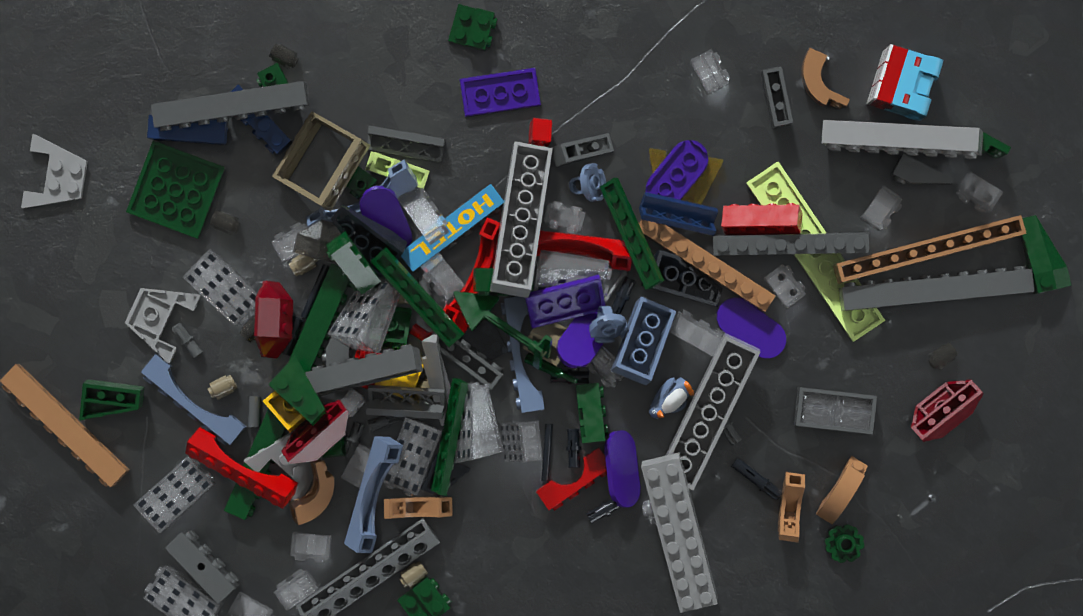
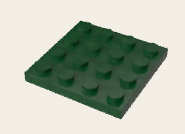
M152 141L126 212L199 239L225 167Z

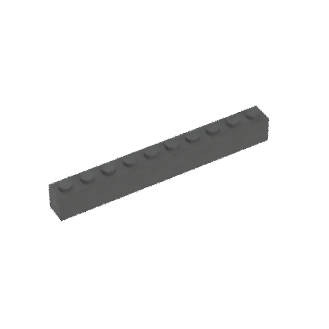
M1025 266L1014 267V271H1007V268L995 269L994 273H988V270H978L973 275H969V271L958 272V276L950 277V273L938 274L939 278L932 279L931 275L919 276L920 280H912V277L901 278V282H894L893 279H884L880 284H875L874 281H864L863 285L856 286L855 282L844 283V287L839 288L841 311L1034 292L1032 269H1026Z

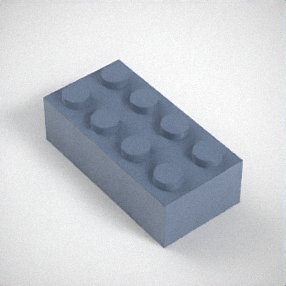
M640 297L635 302L628 322V332L622 338L611 372L643 385L651 382L676 311Z

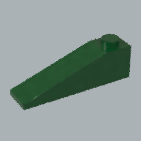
M1037 216L1022 218L1027 234L1020 237L1027 268L1032 269L1033 294L1072 286L1068 267Z

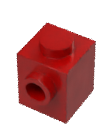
M533 118L529 125L528 144L548 147L551 143L552 120Z

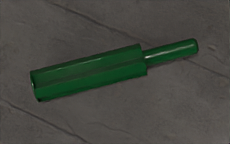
M528 353L524 362L533 366L534 355ZM542 359L540 370L558 379L561 377L574 384L577 383V378L564 373L563 369Z

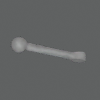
M621 271L620 277L604 298L605 304L622 279L628 275V271Z

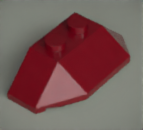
M266 280L263 281L262 287L255 298L254 337L261 351V357L277 359L292 340L293 300L280 282Z
M972 380L945 382L916 405L911 429L923 442L943 438L973 414L984 393Z
M340 400L323 405L327 413L314 427L306 420L293 431L286 447L281 451L290 464L317 461L345 436L349 412Z

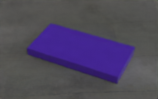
M535 68L460 79L465 117L541 106Z
M599 275L530 292L528 298H525L532 329L595 313L598 311L599 306H606Z

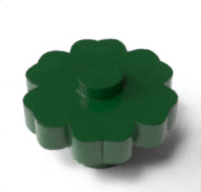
M845 524L843 527L836 525L828 531L830 537L824 541L826 545L825 550L831 553L833 560L844 563L846 559L849 562H853L860 557L859 550L864 548V538L858 534L856 527Z

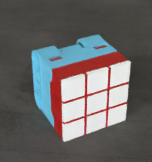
M890 44L882 52L867 105L921 121L927 116L931 99L928 98L933 82L939 78L944 60Z

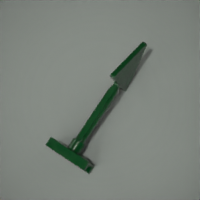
M453 292L470 331H473L483 319H486L534 353L533 367L539 370L541 368L542 357L549 359L552 346L551 337L545 335L539 343L535 340L532 341L490 312L499 301V296H478L476 293Z

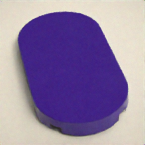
M693 140L678 143L648 179L646 192L681 200L707 168L708 154L705 147Z
M374 186L367 189L359 203L362 215L392 230L407 242V248L412 242V232L394 191L384 188V186Z
M730 298L719 306L717 322L720 329L737 339L759 348L760 354L758 357L773 358L783 351L786 345L784 329L755 306L742 298Z
M597 312L575 317L560 337L556 350L560 361L570 368L585 367L590 364L604 343L596 342L593 337L591 338L589 326L597 318Z
M624 430L613 431L609 434L610 437L604 445L609 493L611 499L617 503V506L622 508L631 507L636 504L640 496L636 446L628 432Z

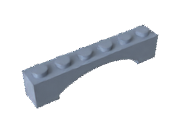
M402 160L388 169L389 174L380 185L394 191L397 198H399L404 193L413 191L418 186V182L406 161ZM360 201L353 205L347 206L348 208L362 214L360 211ZM320 208L306 217L307 226L319 242L329 240L334 234L339 232L331 220V217L338 209L330 212Z
M525 297L505 298L504 303H501L502 315L506 314V323L521 332L524 318L528 315ZM510 336V341H507L508 353L512 352L513 354L510 366L511 372L515 371L516 373L513 385L514 391L518 390L519 398H516L517 410L521 409L522 413L544 410L542 390L538 391L533 386L525 372L520 354V342Z
M155 354L141 371L144 374L143 379L151 385L155 383L159 387L158 391L166 397L168 395L174 399L173 403L180 409L184 407L188 410V416L193 420L197 421L199 419L203 423L202 427L210 433L212 431L218 435L217 439L221 443L233 445L247 426L233 415H229V417L218 416L205 411L193 403L177 385L171 371L173 366L167 363L159 354Z
M375 436L344 542L346 546L356 553H372L377 538L374 521L378 494L388 471L394 463L399 462L403 448L402 444L390 437Z

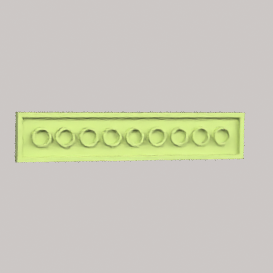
M776 162L746 182L760 205H768L770 203L777 205L794 203L799 205L803 213L801 234L826 233L779 162ZM840 253L794 254L852 342L885 321L877 308L841 311L839 288L844 287V283L855 282L856 286L861 284L858 279L841 284L837 283L833 265L845 262Z

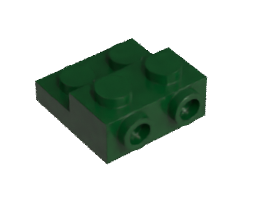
M458 4L448 42L486 51V47L490 48L493 37L490 36L491 29H495L498 18H495L494 12Z
M983 132L982 154L987 152L988 155L997 158L1009 153L1010 146Z
M374 304L368 339L369 345L378 350L383 349V347H390L394 351L401 349L400 346L408 345L412 309Z
M426 577L397 600L409 616H441L451 608L449 597L445 593L442 595L438 590L440 586L437 581Z

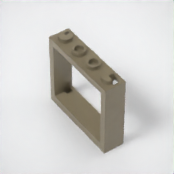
M311 111L308 118L305 119L302 128L296 134L293 143L285 152V156L279 166H277L272 177L331 212L371 145ZM321 125H324L352 141L318 198L289 181V178Z

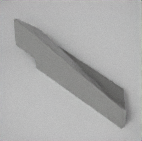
M435 333L421 341L425 352V357L421 359L430 389H445L447 410L451 387L441 356L439 337ZM432 395L434 402H440V395ZM446 411L443 419H439L441 426L444 425Z

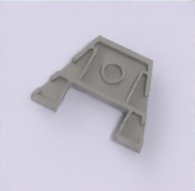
M32 134L30 151L49 154L44 193L24 191L21 208L26 209L82 199L88 161Z
M140 288L125 324L167 363H171L177 347L160 340V337L176 303L195 311L201 295Z
M293 431L276 440L269 447L259 450L257 454L244 460L256 472H259L270 459L279 465L290 477L298 482L296 493L290 501L305 496L313 480L310 462L290 464L281 452L286 447Z

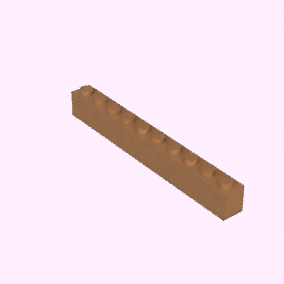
M1019 215L833 265L837 283L841 284L1019 237L1027 233L1022 216Z

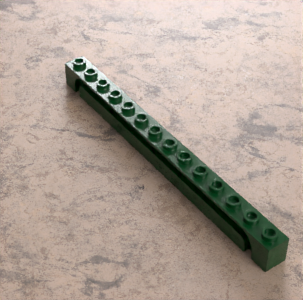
M332 263L290 357L291 360L296 356L304 372L312 371L313 367H317L314 364L317 358L322 357L325 350L322 347L324 341L329 340L332 334L330 330L331 325L337 322L340 315L338 309L340 305L344 306L348 297L345 293L348 287L351 288L349 284L351 280L347 275L344 277L337 268L339 266ZM269 409L247 457L257 454L259 450L269 447L276 440L285 436L286 428ZM270 459L259 473L270 475L271 471H269L271 463L275 464V462ZM244 463V467L253 470L246 463ZM236 483L224 511L246 520L248 516L252 517L256 509L253 506L256 499L259 500L261 496L255 495L254 492Z

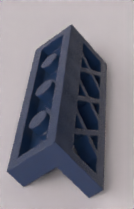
M644 192L639 206L642 220L715 236L714 222L718 214L717 208Z

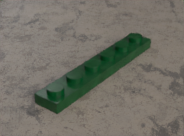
M613 178L601 185L600 189L645 290L651 289L663 282L664 279L619 178Z
M387 248L382 250L371 261L448 347L452 346L464 335L462 330Z
M452 378L431 488L432 491L443 496H447L448 489L450 488V476L454 468L453 460L457 451V439L461 431V418L465 410V398L468 394V383L458 378Z

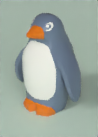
M681 377L677 380L675 378L667 380L660 387L649 407L650 416L655 419L664 418V415L667 413H675L684 409L687 405V398L694 395L691 385Z

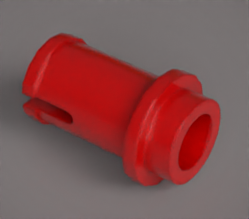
M417 323L414 324L409 332L421 341L433 334V332L429 333Z

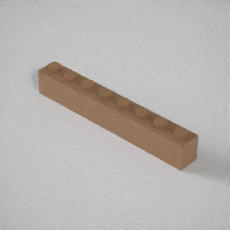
M642 219L639 222L645 237L670 253L678 255L687 264L746 300L760 311L766 312L775 298L774 294L667 225Z
M15 364L0 380L3 384L2 388L9 394L13 393L17 397V403L22 407L26 406L31 411L29 414L38 421L40 419L45 424L43 427L50 434L54 433L59 437L57 441L64 447L68 446L72 450L71 454L77 460L81 459L85 462V468L92 474L95 472L100 477L98 480L105 487H114L130 470L20 364Z

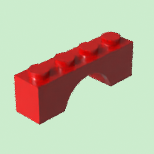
M599 447L583 457L584 470L576 482L562 485L550 480L536 490V493L548 510H557L564 505L562 503L563 500L566 498L573 499L579 494V489L582 487L587 489L595 483L594 479L600 475L603 478L607 475L605 455Z

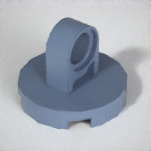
M586 164L582 168L580 176L570 180L569 188L572 193L584 194L590 202L601 201L604 198L600 186L606 183V178L603 170L597 168L598 164ZM576 180L580 181L581 190L576 188Z
M599 306L597 318L589 326L590 336L598 343L614 342V338L619 335L622 338L628 332L627 321L624 316L614 314L610 306Z

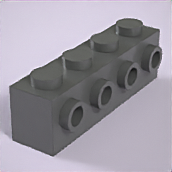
M439 337L440 351L488 388L491 390L503 376L501 367L494 362L490 365L485 361L487 357L480 351H477V353L473 352L470 349L472 345L464 339L461 342L457 340L452 346L448 347Z

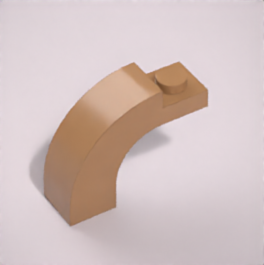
M809 48L803 60L801 70L802 82L806 92L822 107H825L828 101L831 102V106L837 109L847 107L850 99L829 90L822 81L821 70L827 55Z
M851 456L838 481L822 501L816 515L833 524L860 486L868 465Z
M320 458L317 461L310 462L313 473V485L310 491L305 496L289 502L292 519L298 525L307 523L319 516L326 509L333 496L334 476L327 470L325 461Z
M790 472L785 474L778 518L779 540L798 542L799 521L805 489V474Z
M398 497L384 499V519L452 516V497Z

